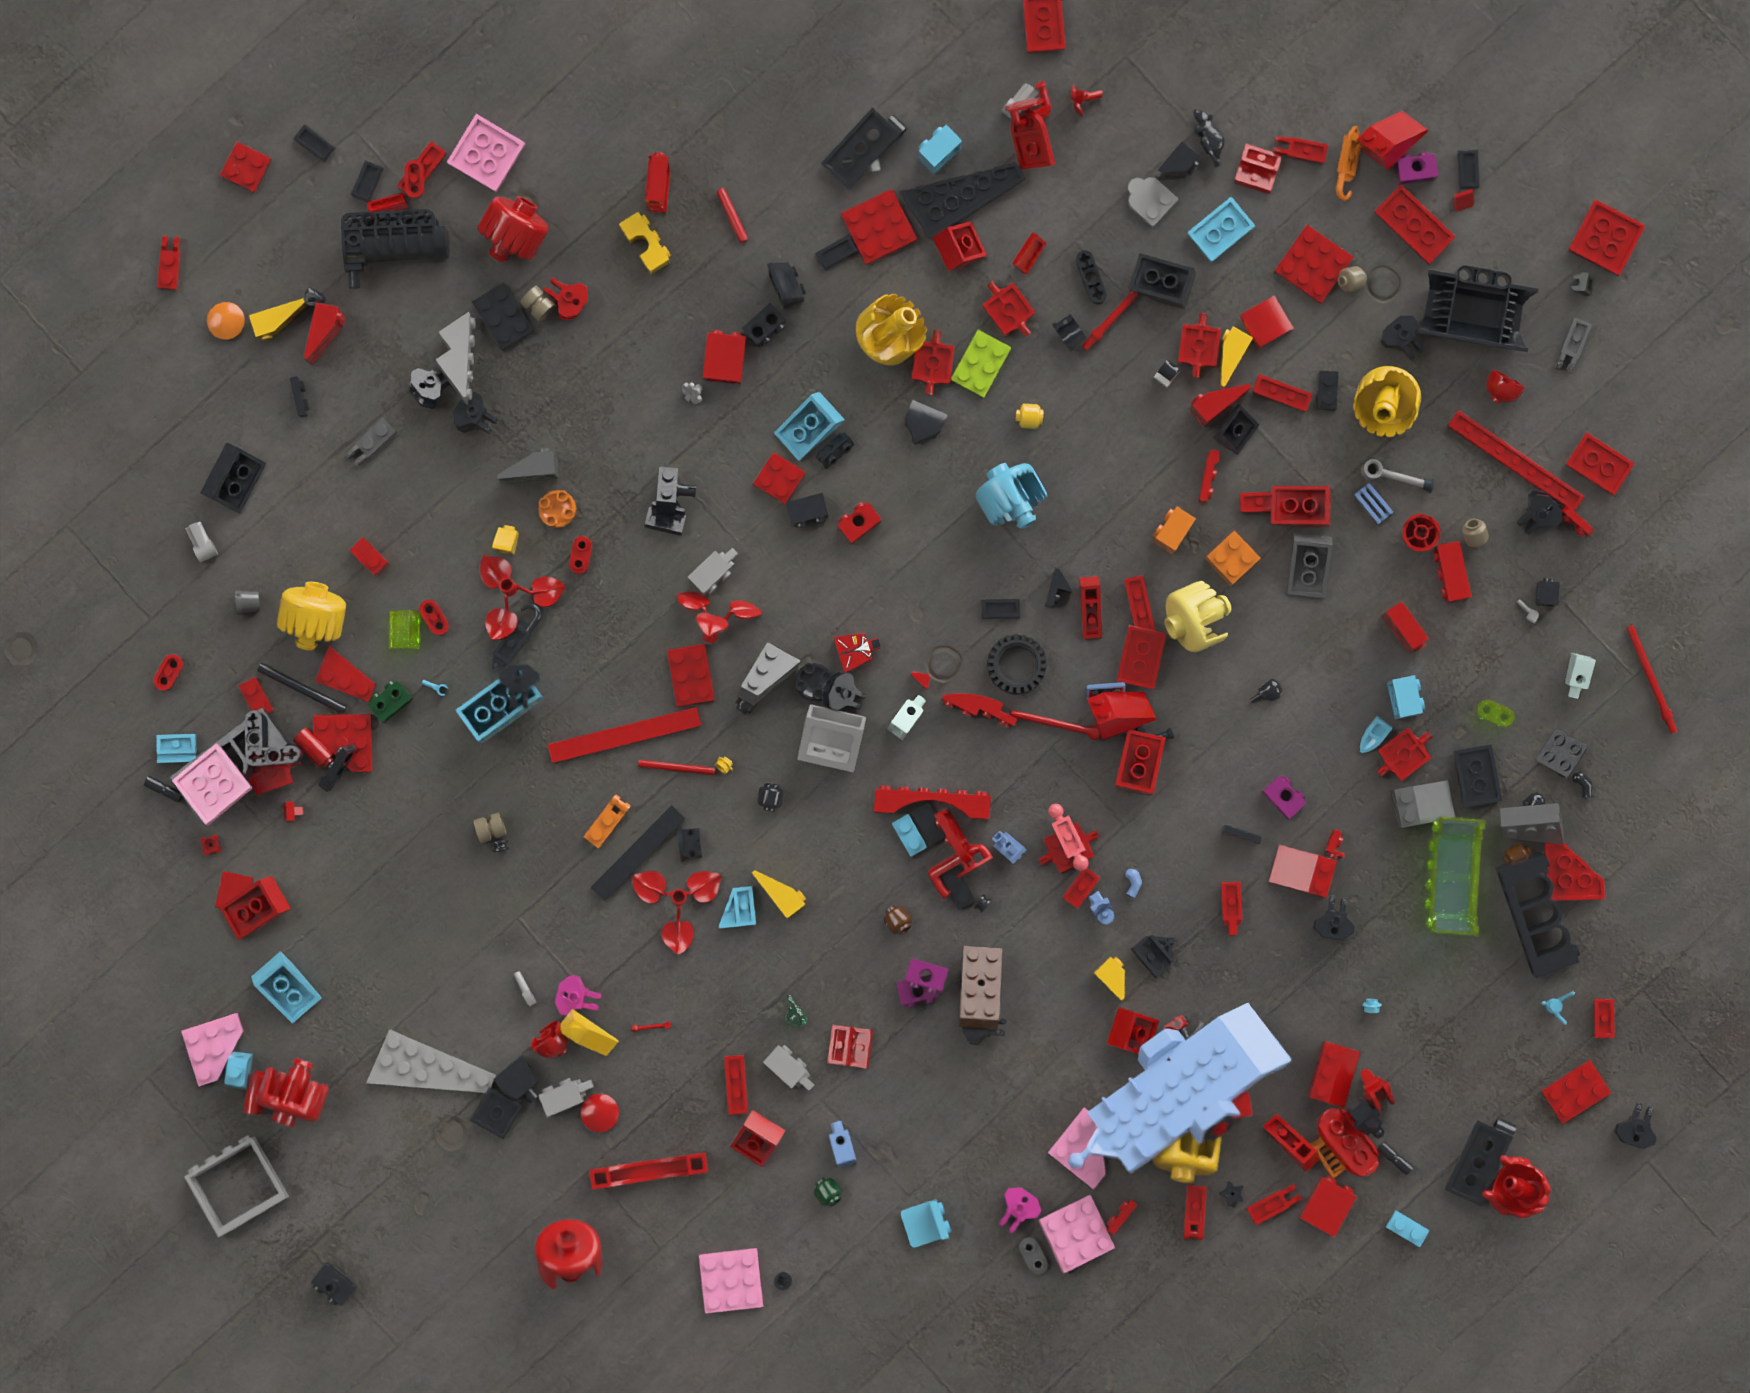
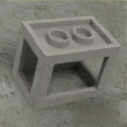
M810 704L797 760L854 772L866 717Z

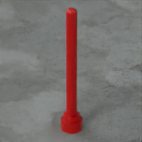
M1017 710L1010 711V715L1018 719L1087 734V737H1091L1090 739L1096 741L1099 738V731L1095 724L1086 727Z

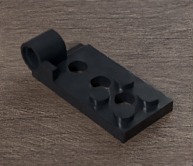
M872 107L821 164L850 190L887 148L889 149L905 133L908 127L894 114L886 120ZM872 129H876L879 132V136L875 140H871L868 136ZM860 143L866 146L863 154H858L855 150L856 146ZM847 157L853 160V165L850 168L843 166V160Z
M1499 1117L1495 1120L1493 1126L1477 1120L1446 1184L1445 1190L1481 1206L1484 1200L1482 1194L1490 1188L1501 1164L1500 1156L1506 1154L1514 1137L1516 1125ZM1490 1140L1493 1143L1490 1150L1482 1148L1484 1141ZM1479 1157L1483 1158L1485 1161L1482 1167H1475L1474 1160ZM1469 1175L1476 1177V1182L1472 1185L1465 1182L1466 1177Z

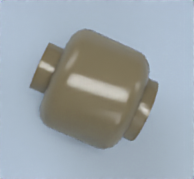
M1358 266L1344 268L1338 275V284L1347 293L1363 289L1367 280L1365 272Z
M1470 519L1462 527L1464 541L1470 547H1481L1489 539L1486 524L1482 520Z

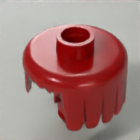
M518 196L515 201L505 197H495L491 200L477 226V230L481 235L485 233L487 240L493 235L491 240L493 248H489V255L492 258L504 263L509 260L508 255H514L517 252L518 258L522 259L524 256L525 260L534 258L549 231L547 223L535 213L538 207L534 203L521 196Z
M297 1058L292 1061L294 1064L292 1068H289L287 1076L285 1073L280 1072L276 1077L277 1070H273V1067H268L256 1098L258 1105L275 1110L271 1121L294 1128L297 1118L316 1122L321 1115L329 1091L327 1085L309 1082L311 1078L309 1072L310 1069H313V1064Z
M573 1219L560 1220L547 1226L536 1240L535 1257L538 1274L541 1276L542 1281L551 1289H557L558 1276L565 1282L574 1283L580 1279L582 1273L588 1271L592 1266L596 1277L601 1274L603 1260L600 1239L596 1231L587 1223Z

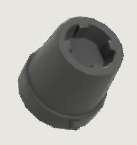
M235 590L237 615L260 611L258 591Z

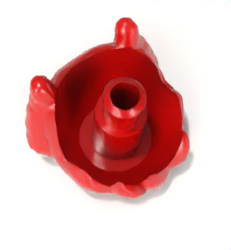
M1500 1156L1499 1160L1504 1166L1493 1183L1492 1191H1484L1483 1197L1490 1202L1499 1214L1504 1216L1512 1215L1518 1218H1529L1535 1214L1542 1213L1545 1206L1549 1203V1194L1551 1193V1186L1544 1173L1535 1166H1532L1527 1158Z

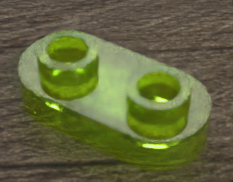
M1483 700L1477 706L1478 715L1487 721L1501 727L1509 726L1514 722V712L1492 700ZM1484 706L1489 707L1488 713L1483 711ZM1502 714L1507 716L1506 721L1501 719Z

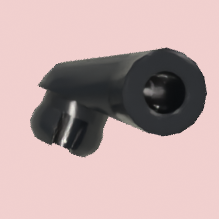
M1583 772L1574 773L1572 779L1573 782L1579 783L1582 786V798H1592L1591 779Z

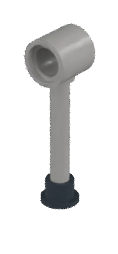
M1376 459L1367 461L1361 467V474L1367 480H1374L1382 476L1422 487L1423 490L1428 491L1430 494L1435 483L1433 478L1432 480L1426 478L1422 480L1385 470L1381 462ZM1369 465H1373L1376 468L1375 475L1368 472Z

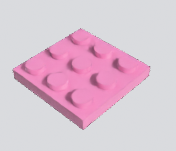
M476 114L449 157L447 164L497 192L526 144Z
M217 743L172 780L206 825L212 823L253 789Z
M1091 1195L1038 1220L1062 1273H1066L1115 1248Z
M757 1248L699 1255L705 1313L763 1307Z

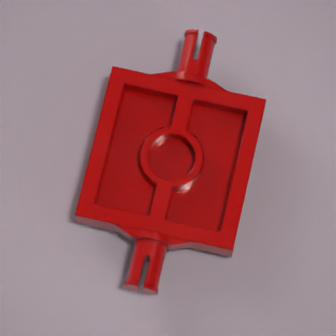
M991 281L987 287L993 295L982 305L1004 336L1018 328L1024 337L1030 335L1031 332L1025 323L1036 312L1014 283L999 290L994 281Z
M1199 313L1198 324L1182 325L1178 363L1193 366L1192 378H1195V375L1196 378H1200L1201 367H1216L1221 329L1211 328L1206 325V313H1204V316L1203 313Z
M933 330L932 341L923 342L922 347L915 352L912 380L927 383L925 395L929 394V388L930 395H933L934 384L950 385L954 346L944 345L940 342L941 331L939 330L937 338V330Z
M1406 728L1377 751L1383 758L1385 765L1376 772L1382 777L1388 771H1391L1400 781L1404 780L1432 758L1424 745L1433 738L1432 735L1427 731V733L1418 738L1409 728Z
M255 755L252 757V760L256 762V759H260L263 756ZM301 761L291 765L266 766L264 768L253 767V774L247 782L250 781L253 785L256 795L292 784L294 782L290 773V767L301 764Z
M1078 822L1074 823L1073 825L1085 848V851L1080 853L1081 856L1086 857L1088 860L1095 857L1090 848V842L1100 837L1097 830L1086 835L1081 830ZM1056 833L1043 839L1048 854L1038 858L1041 866L1052 861L1060 874L1074 867V857L1067 858Z

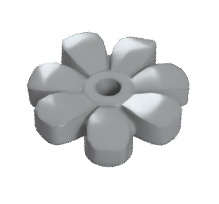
M686 382L682 385V392L686 395V401H691L693 404L702 401V397L699 395L702 390L700 384L694 385L692 382L689 384Z

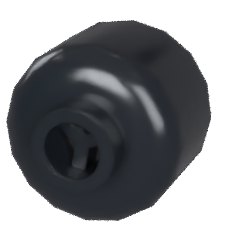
M764 783V786L759 788L758 805L763 806L764 811L775 812V808L782 806L783 790L779 788L778 784Z

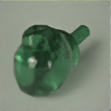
M787 995L791 1007L787 1008L788 1013L785 1015V1021L787 1025L799 1028L806 1024L807 1017L800 1004L795 1005L792 995Z

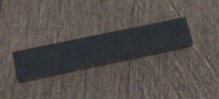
M671 805L590 888L605 901L685 818Z

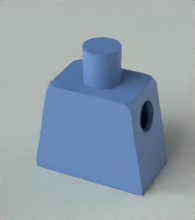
M842 1121L831 1123L833 1134H830L829 1137L838 1168L856 1164L857 1160L848 1130L843 1129ZM844 1139L845 1143L838 1145V1140Z

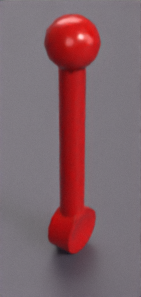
M666 1021L664 1024L633 1025L631 1031L637 1032L638 1030L663 1027L669 1029L671 1023Z

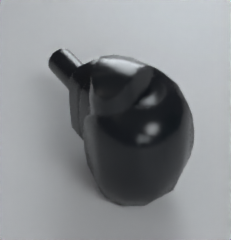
M308 288L305 292L304 301L308 305L315 307L316 302L324 304L326 298L319 291Z
M1270 679L1258 689L1260 693L1252 697L1250 701L1253 703L1262 697L1264 700L1269 699L1270 701L1279 699L1282 693L1280 683L1276 679Z
M1538 792L1531 793L1522 801V806L1544 805L1545 798Z

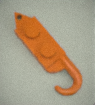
M1353 126L1349 133L1344 135L1336 182V195L1341 201H1347L1352 194V191H1348L1347 195L1344 196L1343 186L1344 182H1349L1355 177L1360 153V145L1357 141L1359 137L1358 126Z

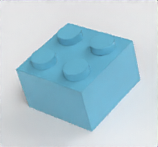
M947 125L943 128L941 126L933 132V137L929 141L926 139L919 146L918 159L933 175L961 150L962 140Z
M1415 675L1387 682L1395 720L1423 713L1422 709H1425L1423 698L1419 696L1418 691L1421 690L1419 679H1416Z

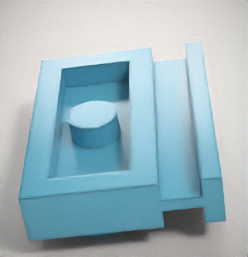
M196 734L156 735L157 763L191 762L196 758Z

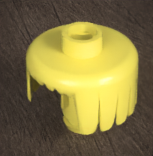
M1203 581L1195 582L1168 595L1165 605L1167 615L1165 626L1171 638L1177 639L1186 650L1193 653L1220 643L1228 636V633L1217 636L1215 633H1211V628H1204V626L1222 619L1224 615L1228 616L1231 612V604L1224 595H1218L1217 599L1213 597L1216 595V592L1213 589H1207L1210 586L1204 584Z

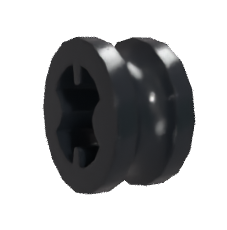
M508 840L492 842L491 845L494 846L492 851L510 850L507 846Z
M985 894L982 895L974 906L975 909L979 908L981 913L992 900L990 898L987 899Z
M781 1272L776 1275L774 1284L778 1289L786 1290L792 1284V1277L787 1272ZM780 1276L788 1278L787 1286L778 1284Z

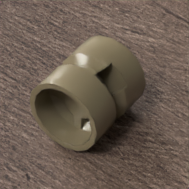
M538 286L529 290L520 301V304L527 311L532 310L531 314L539 322L544 320L556 307V304L549 297H544V292Z
M500 812L489 815L488 819L481 817L473 820L480 843L491 841L492 837L497 839L507 836Z

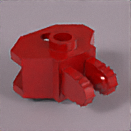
M551 278V284L560 289V293L556 294L547 287L543 289V292L557 304L558 317L563 321L576 318L587 303V286L582 283L570 286L568 284L564 285L555 278Z
M1363 1069L1360 1072L1362 1082L1364 1083L1365 1093H1363V1096L1368 1104L1371 1103L1381 1113L1382 1110L1379 1102L1386 1098L1391 1105L1395 1104V1099L1390 1091L1392 1089L1386 1080L1383 1081L1380 1076L1375 1078L1370 1069Z

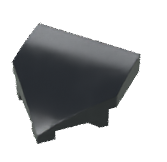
M912 400L905 416V426L912 436L914 445L929 438H936L937 434H940L948 414Z
M676 500L675 513L656 511V502L654 501L648 509L644 527L682 536L686 520L685 510Z
M1150 935L1144 937L1131 948L1132 952L1155 979L1166 971L1173 962L1175 938Z

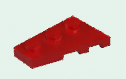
M330 646L327 649L315 680L317 683L370 702L369 699L372 697L377 685Z

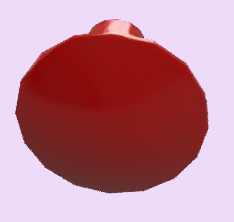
M594 1094L588 1097L582 1104L581 1119L590 1130L605 1132L616 1124L619 1116V1107L610 1096Z

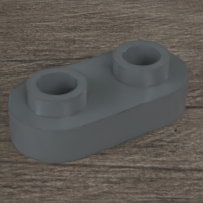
M1032 1237L1023 1238L1019 1243V1250L1029 1269L1035 1274L1045 1272L1048 1262L1038 1242ZM1032 1244L1033 1248L1028 1251L1025 1249V1246ZM1036 1261H1041L1042 1265L1040 1268L1035 1267Z

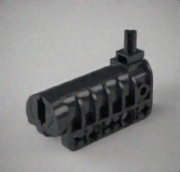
M429 209L347 213L341 218L342 254L344 270L349 275V289L361 288L360 273L364 272L363 266H368L367 262L449 258V232L446 226H439L434 213ZM413 220L412 223L406 224L407 221Z

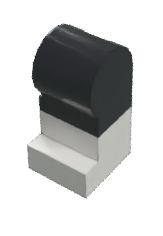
M1166 359L1153 378L1167 388L1179 373L1180 368Z

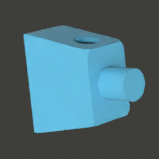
M232 1052L228 1057L225 1085L228 1088L247 1090L253 1054Z

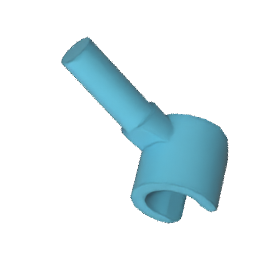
M426 680L422 681L423 685L436 690L441 696L445 694H441L439 688L443 686L448 689L444 684L437 685Z

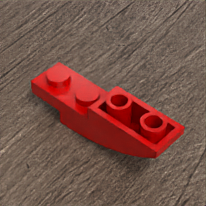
M953 693L943 695L941 699L945 701V706L951 709L957 707L962 710L961 714L969 718L972 715L976 717L980 710L982 711L981 715L988 719L994 717L999 720L998 723L1007 728L1009 726L1014 727L1017 718L1001 711L1004 703L985 696Z

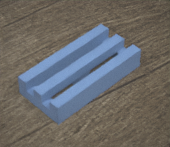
M1370 483L1354 495L1377 525L1393 513ZM1367 489L1376 498L1380 505L1385 509V511L1387 512L1386 514L1381 510L1377 503L1368 494V492L1366 491ZM1362 493L1381 515L1380 519L1360 496Z

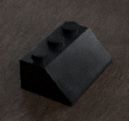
M226 442L200 493L240 514L266 463Z

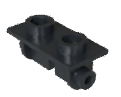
M845 432L839 433L830 441L834 446L832 449L826 445L817 452L816 459L822 463L825 469L833 466L842 455L848 453L855 445L850 436Z

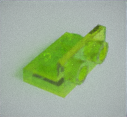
M390 610L389 649H419V625L421 622L419 611Z

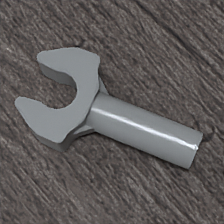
M521 972L514 973L513 975L529 1006L536 1004L537 1002Z

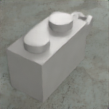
M733 548L726 554L723 552L718 554L714 551L688 576V579L704 595L706 593L711 594L718 587L716 584L721 579L724 581L731 575L730 570L734 565L732 560L738 553Z
M778 1045L763 1063L791 1088L794 1085L798 1088L803 1085L810 1091L814 1084L808 1079L810 1074L805 1069L807 1065L800 1058L795 1060L791 1056L793 1052L787 1046L783 1045L781 1047Z
M568 1078L559 1082L560 1086L555 1089L552 1086L542 1089L543 1094L538 1096L547 1117L584 1102L585 1090L594 1087L592 1081L588 1080L581 1083L580 1079L571 1081Z

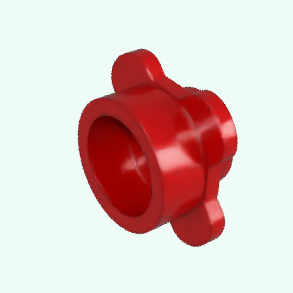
M214 834L212 837L201 838L200 843L202 844L204 855L208 856L210 853L221 852L222 848L219 846L218 835Z

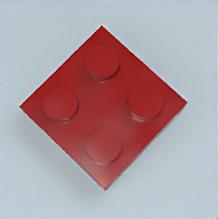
M236 142L220 176L255 193L272 159Z
M773 452L753 485L786 505V502H788L806 472Z

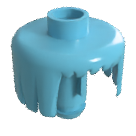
M1003 463L987 472L986 475L989 481L977 490L976 500L990 524L998 526V523L1004 524V518L1006 521H1016L1018 523L1016 527L1019 529H1024L1036 521V515H1032L1033 509L1029 501L1036 507L1038 506L1037 498L1042 502L1044 497H1047V493L1033 467L1030 464L1023 463L1009 468L1006 463Z

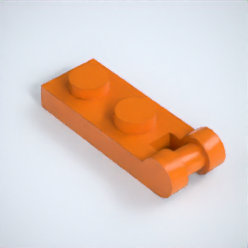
M617 794L611 799L583 836L597 848L601 847L631 807L629 803L621 801V797ZM614 806L621 809L618 814L612 811Z

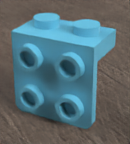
M934 1199L901 1211V1217L912 1247H918L938 1239L949 1238L948 1233L951 1232L948 1221H943L942 1214L945 1211L942 1202L937 1203V1200Z

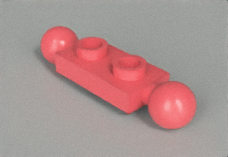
M1052 804L1048 809V813L1051 818L1056 819V822L1051 825L1067 858L1074 857V868L1078 871H1084L1087 869L1089 862L1086 857L1080 854L1085 851L1079 835L1070 817L1063 818V807L1059 804Z

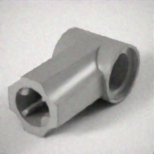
M1025 83L1014 98H1011L1005 104L1001 112L1011 119L1010 112L1006 111L1005 107L1017 101L1034 99L1038 92L1032 86Z
M201 522L193 523L185 528L194 546V553L200 563L218 555L212 540H209Z

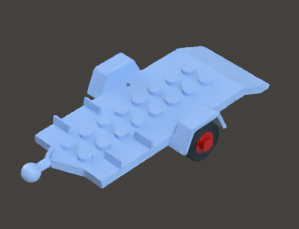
M1248 1003L1219 1016L1187 1040L1183 1038L1178 1030L1164 1029L1140 1047L1138 1061L1145 1071L1134 1079L1128 1078L1129 1083L1107 1099L1102 1097L1103 1102L1087 1112L1096 1124L1097 1129L1087 1146L1088 1148L1080 1154L1074 1153L1070 1155L1068 1163L1071 1168L1079 1169L1082 1167L1084 1160L1093 1154L1121 1159L1129 1172L1133 1173L1189 1131L1199 1144L1203 1141V1137L1209 1141L1215 1140L1232 1127L1234 1123L1232 1116L1240 1115L1231 1100L1264 1076L1289 1064L1291 1059Z

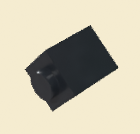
M1543 578V581H1539L1537 583L1536 606L1555 607L1559 605L1560 582H1554V578Z

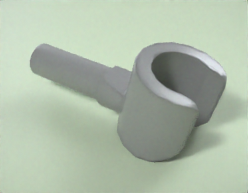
M1519 599L1517 603L1529 613L1526 619L1535 623L1539 617L1538 612L1530 609Z

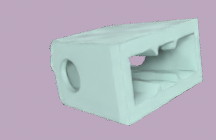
M1571 653L1565 681L1570 686L1569 697L1580 699L1582 688H1589L1595 659ZM1581 675V679L1576 681V677Z
M916 695L912 701L908 699L887 730L903 740L924 711L921 707L926 700L920 695Z

